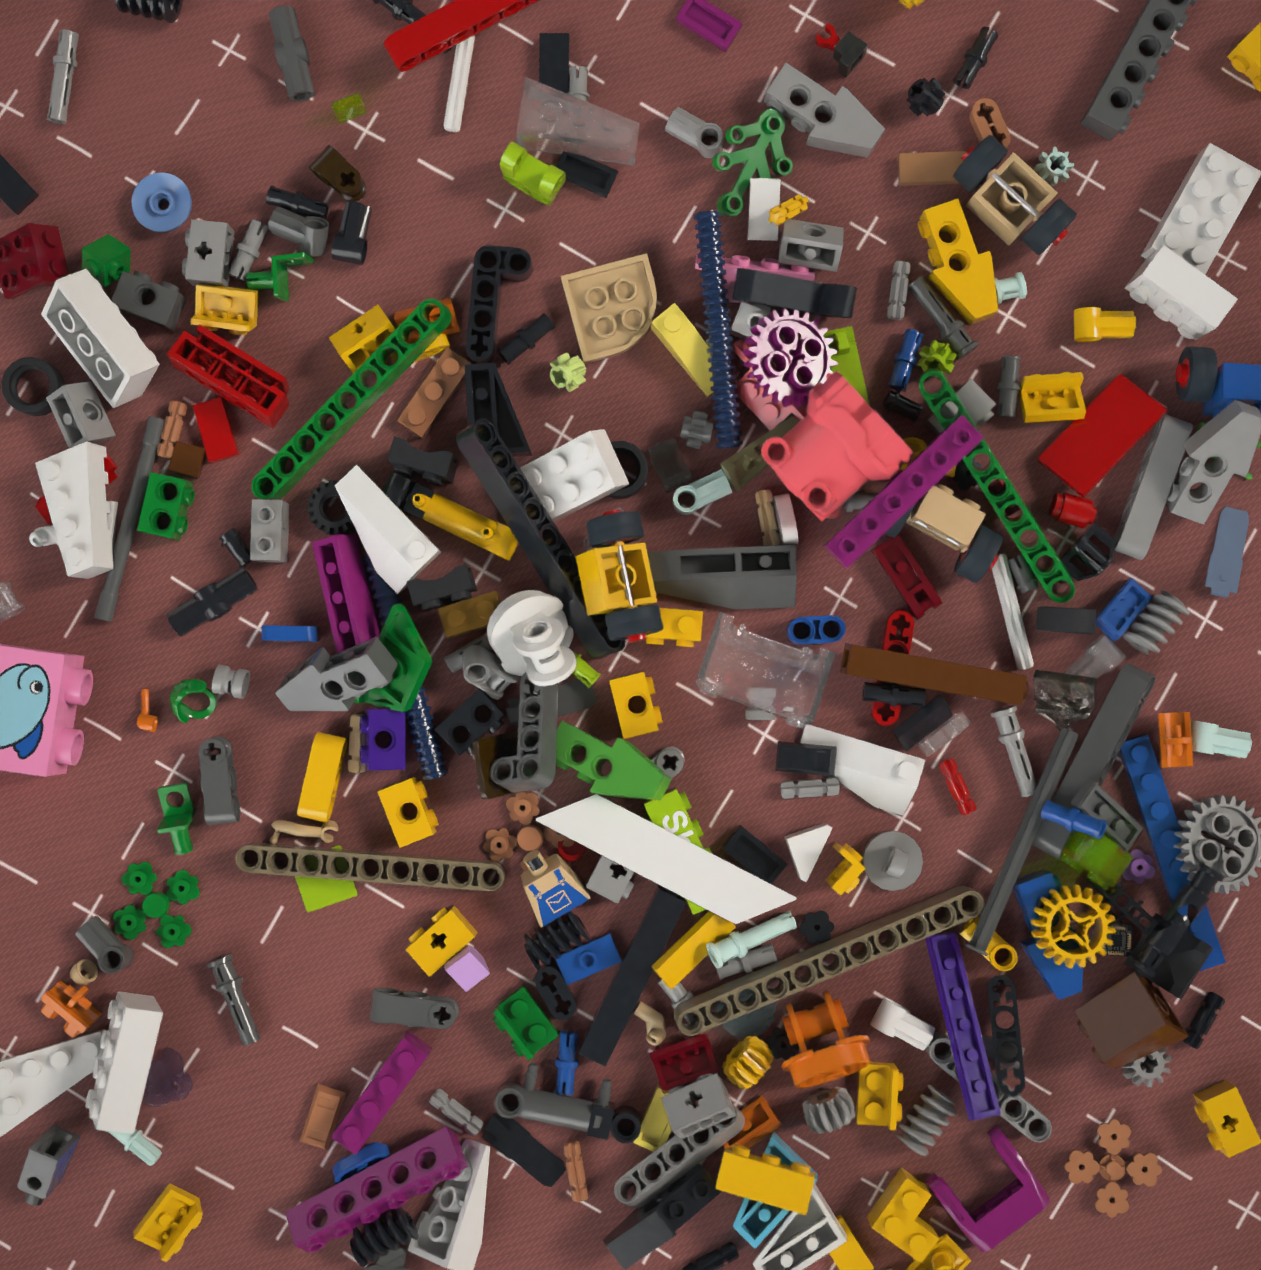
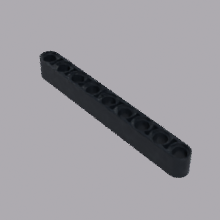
M479 419L460 430L456 437L460 451L551 595L559 598L562 602V610L587 652L594 659H602L622 651L625 647V639L613 641L608 636L605 616L610 613L587 616L576 557L495 427L488 420Z

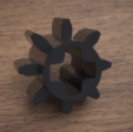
M925 78L915 81L908 90L906 101L911 104L909 109L917 116H920L922 112L926 116L938 112L944 102L943 96H945V93L941 90L942 85L935 78H932L930 81Z

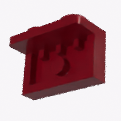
M707 1034L687 1035L683 1038L684 1041L673 1045L672 1042H666L656 1046L655 1051L649 1053L663 1094L668 1093L677 1086L686 1087L693 1084L698 1077L705 1074L717 1073L721 1075Z

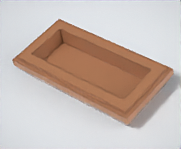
M318 1083L299 1142L328 1151L332 1140L331 1136L335 1131L347 1092Z

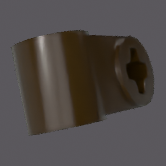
M327 145L310 164L309 169L345 200L356 202L361 200L366 194V184L358 170L348 163L332 146ZM348 182H350V183H352V184L355 183V185L352 186V187H351L350 185H346V184H347Z

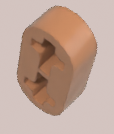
M989 98L979 99L975 102L969 114L970 122L979 143L987 136L992 135L993 132L995 138L1001 137V144L1007 148L1011 139L1010 133L997 104ZM981 107L984 111H990L987 118L988 123L984 116L979 117L977 115Z

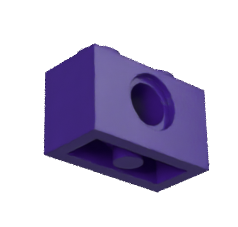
M365 709V715H360L359 723L360 733H365V745L360 746V763L365 764V769L405 770V712L391 709ZM384 730L389 736V742L386 746L379 748L375 744V736L379 731Z

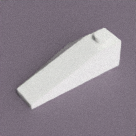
M466 1138L461 1147L469 1167L460 1171L461 1173L456 1178L446 1180L442 1188H436L432 1195L435 1200L427 1212L423 1211L417 1220L416 1228L419 1238L418 1240L411 1238L408 1251L451 1270L474 1269L483 1236L490 1146Z

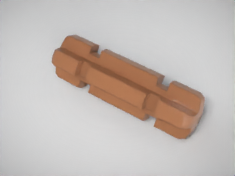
M172 400L169 404L168 412H170V415L166 416L160 437L162 443L158 444L156 454L162 458L171 459L174 444L179 440L184 422L181 419L182 416L185 417L187 411L185 403Z
M572 1140L565 1142L563 1148L565 1157H567L566 1166L569 1184L572 1186L570 1190L573 1202H580L588 1199L587 1185L584 1184L586 1183L583 1160L579 1156L581 1155L580 1142Z

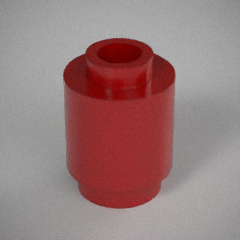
M1065 492L1062 495L1056 493L1049 508V516L1054 517L1055 521L1083 529L1087 524L1093 523L1097 512V507L1093 506V500Z

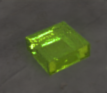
M359 93L331 104L340 124L367 113Z

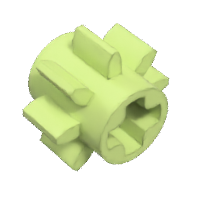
M568 352L550 363L552 367L550 378L558 389L566 387L567 391L571 392L586 382V379L583 377L586 373V367L578 355L570 358Z

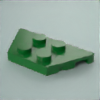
M400 603L392 606L379 636V640L398 663L392 674L393 679L385 687L380 689L375 687L368 690L361 697L355 698V703L365 702L373 704L375 707H389L391 710L400 712L411 710L433 660L405 606Z

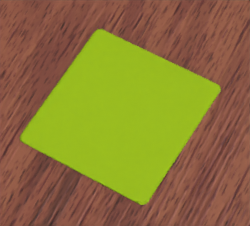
M341 845L332 847L336 849H342ZM314 855L306 856V865L310 869H317L319 865L317 857ZM344 857L336 858L335 865L337 869L346 872L349 868ZM295 876L307 912L357 896L354 882L350 880Z

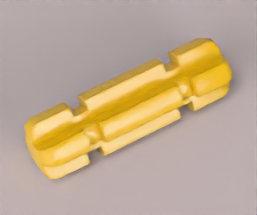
M798 194L770 209L768 221L770 223L774 222L779 226L808 209L806 204L809 202L806 196L803 198Z

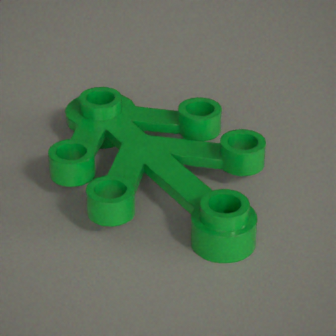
M775 109L765 110L759 115L756 123L746 126L735 125L726 130L725 138L732 145L742 143L746 137L759 136L752 147L731 153L720 152L712 158V165L717 171L728 170L732 165L746 161L731 192L721 194L717 200V209L722 216H736L742 211V196L755 170L758 178H771L765 156L768 144L774 159L772 164L773 172L777 176L791 173L793 164L788 157H785L781 141V135L785 130V119L779 111ZM771 119L775 124L774 130L769 125ZM733 130H736L739 134L737 140L732 136ZM721 156L725 159L724 167L719 164ZM781 161L785 164L784 172L779 167ZM731 199H734L735 201L734 209L730 207Z

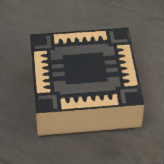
M1116 925L1113 927L1116 929L1115 933H1107V938L1111 939L1113 944L1107 945L1104 943L1102 948L1106 951V955L1129 956L1131 954L1132 926Z

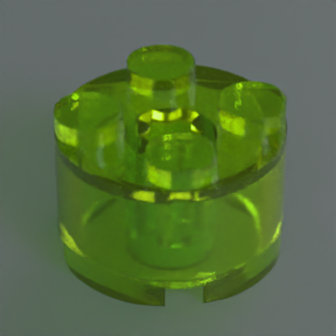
M1077 830L1061 851L1063 854L1061 860L1080 874L1083 869L1089 872L1086 877L1105 891L1109 886L1112 888L1115 886L1134 857L1127 851L1124 853L1119 850V846L1104 835L1099 840Z

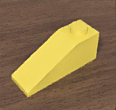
M674 303L651 322V330L708 397L714 392L710 388L713 386V382H710L712 372H709L711 363H708V358H711L710 354L707 353L709 347L694 325Z

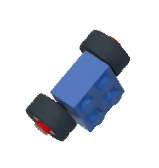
M1189 346L1183 349L1175 375L1176 391L1180 400L1203 402V416H1213V418L1234 400L1256 407L1261 413V365L1223 363L1218 367L1217 355L1213 348Z

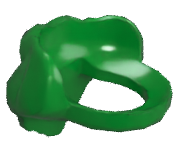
M200 679L181 680L180 683L175 684L170 693L172 712L185 724L190 718L201 719L211 715L217 705L216 696L212 690L207 688L206 682ZM202 692L210 698L209 705L203 710H193L186 704L181 703L182 699L189 693Z

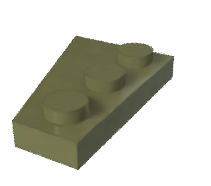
M794 416L780 422L774 429L720 464L730 486L736 493L769 465L762 457L764 443L770 438H782L799 422Z

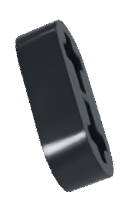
M551 964L543 965L535 975V984L539 993L555 1018L559 1020L571 1018L577 1007V1001L569 985H566L558 967ZM547 971L549 975H556L553 981L556 987L555 990H552L548 983L542 984L541 980L544 977V972ZM558 993L563 1001L569 1000L571 1002L568 1006V1012H564L563 1009H556L558 999L555 995Z

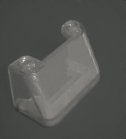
M719 612L696 677L695 685L699 687V692L709 697L719 695L787 719L786 723L793 727L803 728L804 725H810L815 719L835 652L821 648L819 654H808L810 648L803 647L802 650L787 646L745 631L746 626L740 624L739 628H736L732 623L733 616Z

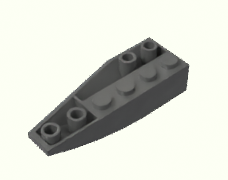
M796 545L647 552L655 593L730 609L795 607L797 581Z

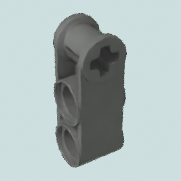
M219 736L202 742L198 752L201 769L200 783L204 797V818L207 825L236 823L240 821V804L237 797V775L234 768L233 748L228 739ZM213 747L220 748L221 754H211L210 749Z
M374 988L370 1020L377 1023H395L408 1027L447 1029L455 1022L460 1010L457 1001L451 997L429 995L416 991L405 992L392 988ZM442 1007H446V1013L449 1014L446 1019L442 1018L443 1015L439 1012Z

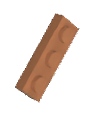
M447 347L398 418V423L423 439L464 380V365L472 363Z

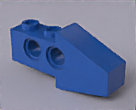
M1044 869L1017 879L1013 889L1031 938L1021 941V946L1051 994L1060 1000L1082 992L1083 968L1078 966L1076 961L1073 968H1068L1065 965V961L1061 965L1055 964L1054 956L1048 959L1043 955L1045 949L1037 948L1036 943L1041 938H1035L1031 934L1033 930L1039 928V926L1031 924V919H1039L1040 917L1039 914L1034 912V908L1038 907L1040 898L1048 897L1051 900L1052 898L1049 893L1051 889L1060 893L1061 883L1057 875H1052L1051 872ZM1057 912L1052 919L1051 928L1059 922ZM1078 922L1069 923L1071 927H1068V929L1076 933L1077 927L1075 925H1078ZM1071 938L1056 942V945L1062 949L1073 950L1080 948L1078 943L1074 942Z

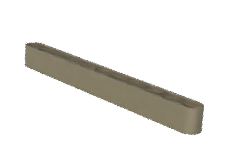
M957 886L683 1001L675 1008V1022L679 1030L685 1035L694 1036L975 918L984 909V899L978 892L968 886ZM971 895V904L968 907L962 908L963 898ZM943 906L945 909L944 915L940 919H934L936 909ZM917 918L915 929L907 931L906 925L908 921ZM884 930H890L888 940L879 942L878 937L880 933ZM856 942H862L861 951L851 954V946ZM827 954H835V960L832 964L823 965V958ZM806 965L808 968L806 974L802 977H795L794 973L797 967ZM779 977L780 982L777 987L773 989L766 987L769 979ZM751 989L752 995L749 999L744 1001L738 999L739 993L742 990ZM715 1001L724 1002V1007L719 1012L710 1011V1007ZM690 1012L696 1014L694 1022L690 1024L682 1022L685 1014Z

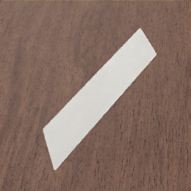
M597 794L536 818L537 822L734 924L797 899L795 896Z

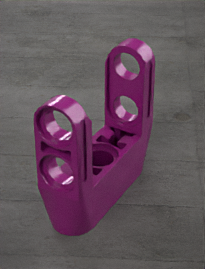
M997 1125L987 1132L990 1136V1142L1016 1175L1017 1179L969 1214L943 1178L933 1173L925 1179L928 1186L963 1233L980 1252H986L994 1248L1045 1209L1050 1202L1049 1196L1035 1175Z

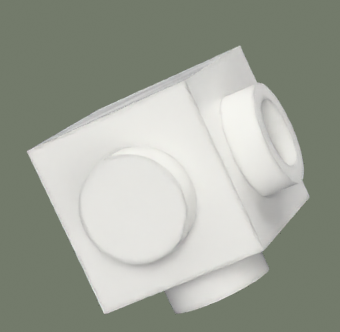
M741 302L730 334L741 339H746L753 335L750 329L759 325L758 320L764 316L767 317V314L771 313V308L759 304L752 306Z

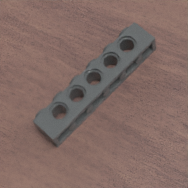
M1169 0L1147 1L1080 125L1109 141L1117 133L1123 134L1132 120L1128 114L1132 107L1137 109L1146 95V92L1142 90L1146 82L1151 83L1160 69V66L1157 65L1160 56L1166 57L1175 42L1171 39L1172 34L1175 30L1178 32L1181 30L1189 16L1185 13L1188 5L1194 6L1197 0H1176L1178 5L1172 4ZM1153 22L1161 24L1163 31L1156 29ZM1139 48L1146 49L1149 52V56L1142 55ZM1125 73L1131 74L1135 78V82L1128 81ZM1110 99L1118 100L1121 108L1114 107Z

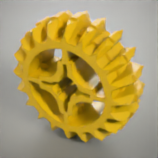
M1077 884L1072 886L1071 892L1068 886L1061 885V895L1056 890L1051 889L1049 891L1051 900L1045 897L1040 898L1041 903L1045 905L1044 908H1034V912L1040 915L1039 919H1031V924L1039 926L1038 929L1031 932L1033 937L1041 938L1036 943L1037 948L1045 949L1043 955L1048 959L1054 956V963L1057 965H1061L1065 961V965L1068 968H1073L1075 961L1081 968L1085 967L1086 958L1092 963H1097L1095 953L1098 952L1104 956L1106 951L1102 948L1103 944H1113V941L1107 938V933L1113 934L1116 932L1115 928L1108 926V923L1115 920L1113 915L1106 914L1111 908L1110 905L1107 903L1101 904L1103 896L1098 893L1093 895V890L1085 887L1082 891L1081 886ZM1082 902L1090 910L1074 914L1072 910L1068 909L1066 904ZM1057 912L1059 922L1052 928L1053 932H1051V922ZM1070 919L1078 922V925H1075L1077 927L1076 933L1068 929V927H1071L1069 925ZM1095 923L1093 935L1089 940L1087 931ZM1071 938L1074 942L1078 943L1080 948L1066 950L1059 948L1056 942Z

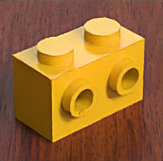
M660 608L663 630L646 635V644L664 645L665 639L676 640V646L694 647V642H701L703 611Z

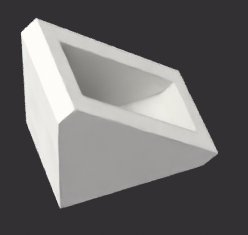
M826 823L784 836L797 875L805 882H807L833 828Z

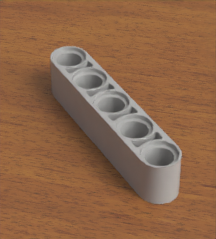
M1167 414L1156 423L1114 536L1116 541L1114 551L1138 560H1142L1146 556L1185 452L1183 444L1190 438L1193 428L1191 423Z
M934 1032L933 1039L929 1046L925 1048L927 1054L938 1066L960 1083L949 1037L942 1032ZM940 1042H946V1051L941 1055L934 1054L935 1046ZM991 1071L1001 1111L1000 1116L1034 1142L1046 1141L1052 1133L1051 1122L1023 1096L1008 1097L999 1090L996 1075ZM1002 1082L1003 1085L1008 1086L1009 1091H1014L1007 1083ZM1017 1100V1107L1013 1111H1005L1007 1102ZM1041 1119L1038 1129L1029 1130L1031 1121Z
M733 1105L736 1116L727 1125H723L722 1121L704 1129L709 1130V1137L704 1143H699V1136L702 1131L683 1139L675 1135L616 1181L614 1194L617 1200L632 1208L644 1206L724 1145V1143L737 1135L745 1124L743 1113ZM684 1148V1158L681 1161L676 1162V1152L679 1149ZM660 1166L661 1173L659 1177L652 1181V1170ZM632 1185H635L636 1193L631 1199H628L627 1191Z

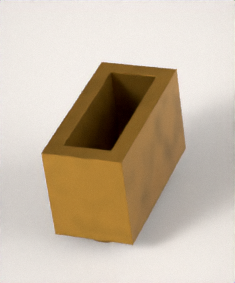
M492 591L438 608L446 637L454 638L488 627L492 613L501 603L499 593Z

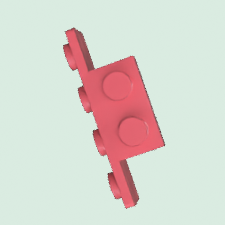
M743 338L736 341L732 345L734 347L733 351L744 363L751 360L750 356L743 353V350L751 347V345ZM770 363L772 369L776 371V367ZM749 367L750 370L736 383L738 388L735 389V393H738V397L770 431L780 422L784 421L791 413L799 421L808 414L807 404L805 403L799 407H794L793 403L790 406L783 407L782 400L776 404L772 403V394L763 398L764 388L761 386L754 389V385L758 381L756 377H747L753 371L752 367Z

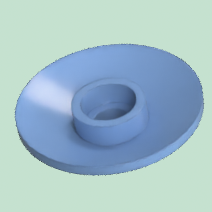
M169 173L148 175L134 189L132 195L133 213L136 219L151 231L160 233L173 231L187 220L191 212L192 198L190 191L185 183L175 175ZM168 201L169 207L166 210H161L162 202Z

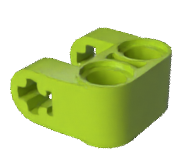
M513 141L508 145L500 160L503 178L508 183L548 206H551L566 181V173L554 165L548 166L528 154L525 148Z

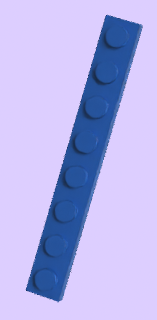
M1143 734L1125 740L1119 753L1170 903H1172L1184 884L1190 883L1187 879L1190 872L1181 871L1180 868L1185 862L1175 858L1182 852L1181 849L1174 847V844L1181 842V838L1177 837L1174 833L1181 830L1148 734ZM1188 904L1180 907L1177 911L1181 915L1187 916ZM1205 905L1186 931L1213 948L1200 971L1226 963L1209 911Z

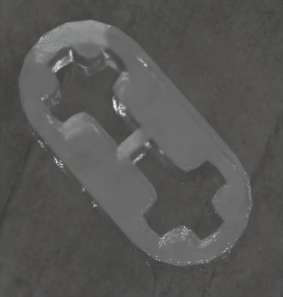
M961 710L922 739L917 746L928 757L965 730L971 724V721Z

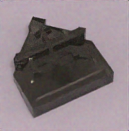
M1035 670L1033 690L1034 700L1037 701L1034 710L1037 713L1046 714L1057 723L1055 728L1059 731L1062 728L1069 729L1070 725L1080 719L1086 720L1089 718L1091 710L1096 705V678Z

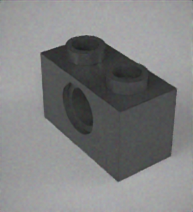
M123 271L111 300L118 306L120 312L174 332L186 302V298L178 292L180 288L165 281H162L161 285L151 282L152 277L139 271H134L133 275ZM150 293H155L153 303L145 305V297Z

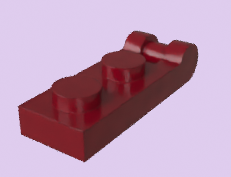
M899 534L871 550L916 620L925 616L924 612L931 607L935 609L942 605L939 595ZM922 590L925 598L917 602L914 594Z

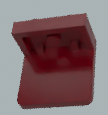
M28 223L0 238V285L6 299H14L40 285L54 286L57 279L69 275L58 226Z

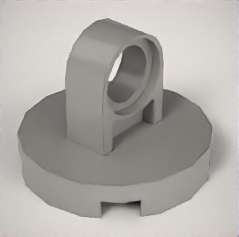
M894 830L882 832L872 837L864 847L862 864L866 868L865 873L870 881L881 889L890 891L905 889L915 883L921 874L923 866L921 849L914 839L903 832Z

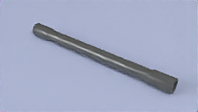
M149 416L142 439L141 453L113 552V569L108 571L94 618L112 622L119 598L118 592L144 501L150 472L153 468L158 444L162 441L160 437L165 420Z

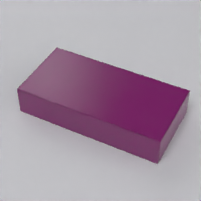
M687 0L676 16V22L724 52L728 50L742 27L741 22L706 0Z

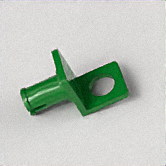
M306 253L271 256V271L247 273L246 279H252V281H247L249 290L273 289L276 298L283 302H288L287 267L314 264V258Z
M183 782L161 786L157 791L164 817L157 828L158 834L170 832L174 854L183 855L189 853L194 847L188 827L195 815V810L188 784ZM171 792L181 793L184 797V803L181 806L171 805L167 800L168 794Z

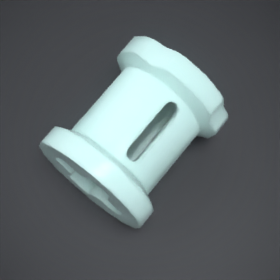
M1017 272L1013 277L1000 280L996 277L994 278L998 305L1003 300L1015 297L1019 299L1026 298L1027 286L1022 272Z

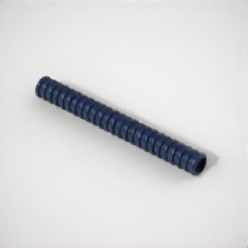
M711 210L696 213L694 220L697 221L695 230H698V234H696V239L699 240L697 249H700V253L697 255L701 259L698 265L699 268H702V272L699 275L700 278H703L700 286L704 287L701 296L705 297L702 305L706 306L703 315L707 316L704 324L708 326L705 334L709 336V339H706V344H709L710 348L707 349V353L711 357L708 358V363H711L709 372H712L710 382H713V386L710 388L711 391H714V396H711V398L715 401V405L712 408L716 410L713 419H717V424H714V428L718 429L715 438L719 439L716 447L723 449L740 447V445H743V441L739 439L742 431L738 429V426H741V422H738L737 418L740 417V412H737L739 403H736L738 393H735V389L738 387L737 384H734V379H737L736 374H733L736 366L732 365L735 356L731 355L734 347L730 346L733 337L729 335V332H732V328L728 325L731 322V318L727 315V313H730V308H727L729 299L726 298L728 289H725L727 279H724V275L727 273L726 270H723V266L726 265L725 260H722L725 252L721 250V247L724 246V242L720 241L723 232L719 231L722 223L718 221L721 213Z
M366 556L363 559V563L368 566L365 570L370 574L368 581L372 582L370 589L375 592L373 599L377 600L375 607L380 610L378 617L382 618L380 625L383 627L392 606L401 603L402 600L397 597V593L376 572L369 556ZM421 686L411 710L405 712V717L409 716L410 721L407 724L412 727L410 735H414L415 738L412 742L413 744L416 743L417 746L414 749L415 753H419L417 761L422 764L419 767L420 771H424L422 779L429 781L446 776L449 772L448 769L444 768L446 761L442 760L441 757L444 753L439 750L441 742H437L436 739L439 735L434 732L436 724H432L431 721L434 717L429 714L431 706H427L426 703L429 701L428 697L424 695L426 688Z

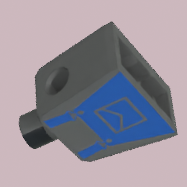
M53 1124L29 1149L17 1185L20 1190L27 1192L24 1200L28 1204L34 1206L41 1205L43 1200L60 1184L81 1136Z

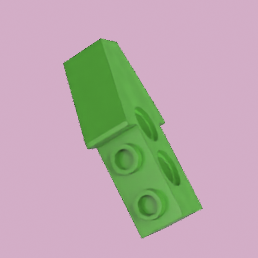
M561 721L557 729L556 766L568 771L569 767L579 771L577 774L578 778L593 784L590 789L591 793L602 796L649 800L662 799L672 778L632 743L618 737L612 747L564 721ZM585 747L586 757L583 761L578 762L577 753L581 748ZM610 761L612 770L607 776H604L602 774V766L605 762Z

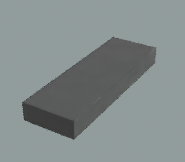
M1087 779L1071 802L1082 813L1105 820L1107 826L1104 835L1125 852L1129 850L1143 829L1129 813L1093 780Z

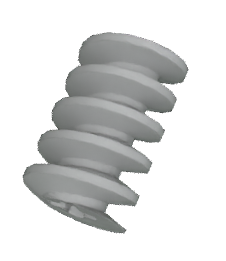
M1160 590L1162 595L1157 594L1153 597L1154 604H1147L1145 608L1147 614L1141 613L1138 616L1140 623H1132L1130 628L1133 633L1125 632L1123 638L1133 648L1146 656H1149V651L1160 652V649L1155 644L1157 641L1164 644L1168 642L1163 635L1164 632L1174 635L1175 630L1170 625L1171 623L1182 625L1183 622L1178 616L1179 613L1187 616L1190 614L1189 610L1178 598L1164 590Z
M930 1084L927 1087L932 1096L929 1097L921 1094L920 1097L925 1103L924 1107L914 1104L913 1107L918 1113L917 1117L907 1114L906 1117L911 1125L907 1126L900 1123L899 1127L904 1135L895 1134L908 1147L924 1156L929 1153L924 1144L934 1146L936 1143L931 1134L937 1136L943 1134L938 1124L944 1126L950 1124L945 1114L956 1116L957 1114L952 1105H956V1103Z

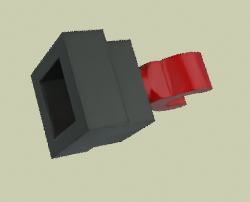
M826 23L825 32L830 37L823 39L817 34L815 43L821 48H828L834 51L833 59L839 63L837 71L847 78L865 57L868 45L850 31L840 40L835 28L831 24Z

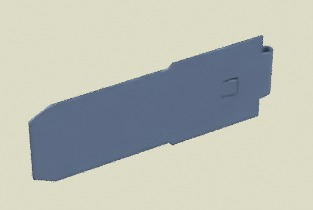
M1225 507L1220 513L1214 548L1210 556L1205 586L1211 588L1210 594L1228 598L1230 592L1237 594L1243 564L1242 556L1250 520L1247 511Z

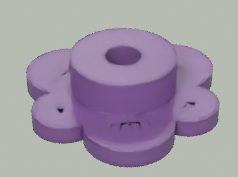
M1139 849L1131 850L1129 857H1123L1121 860V864L1124 866L1121 871L1122 877L1128 881L1133 880L1137 884H1142L1144 878H1152L1155 874V869L1151 865L1153 862L1152 857L1144 855Z

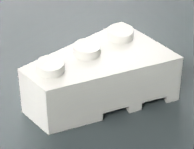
M816 1184L813 1185L807 1214L803 1215L793 1211L788 1214L755 1257L753 1265L756 1270H803L847 1241V1234Z

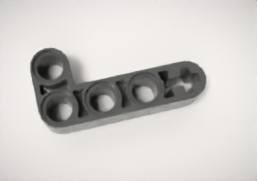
M526 672L521 678L517 756L497 759L490 769L492 781L511 792L544 789L554 781L556 770L558 683L549 686L535 685L528 679Z

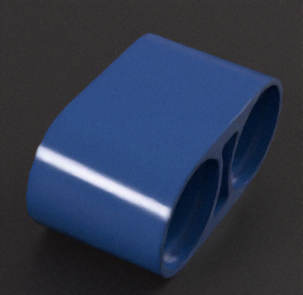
M832 615L795 618L786 627L787 638L792 643L799 645L837 642L843 638L846 631L843 620ZM827 621L834 622L838 627V633L833 638L827 637L823 632V626ZM798 622L805 624L808 628V635L804 639H798L793 634V627Z

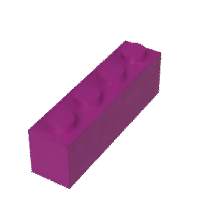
M334 535L312 542L337 653L374 637L379 638V628L357 535Z
M407 1031L331 1138L356 1155L428 1057L432 1047L410 1031Z

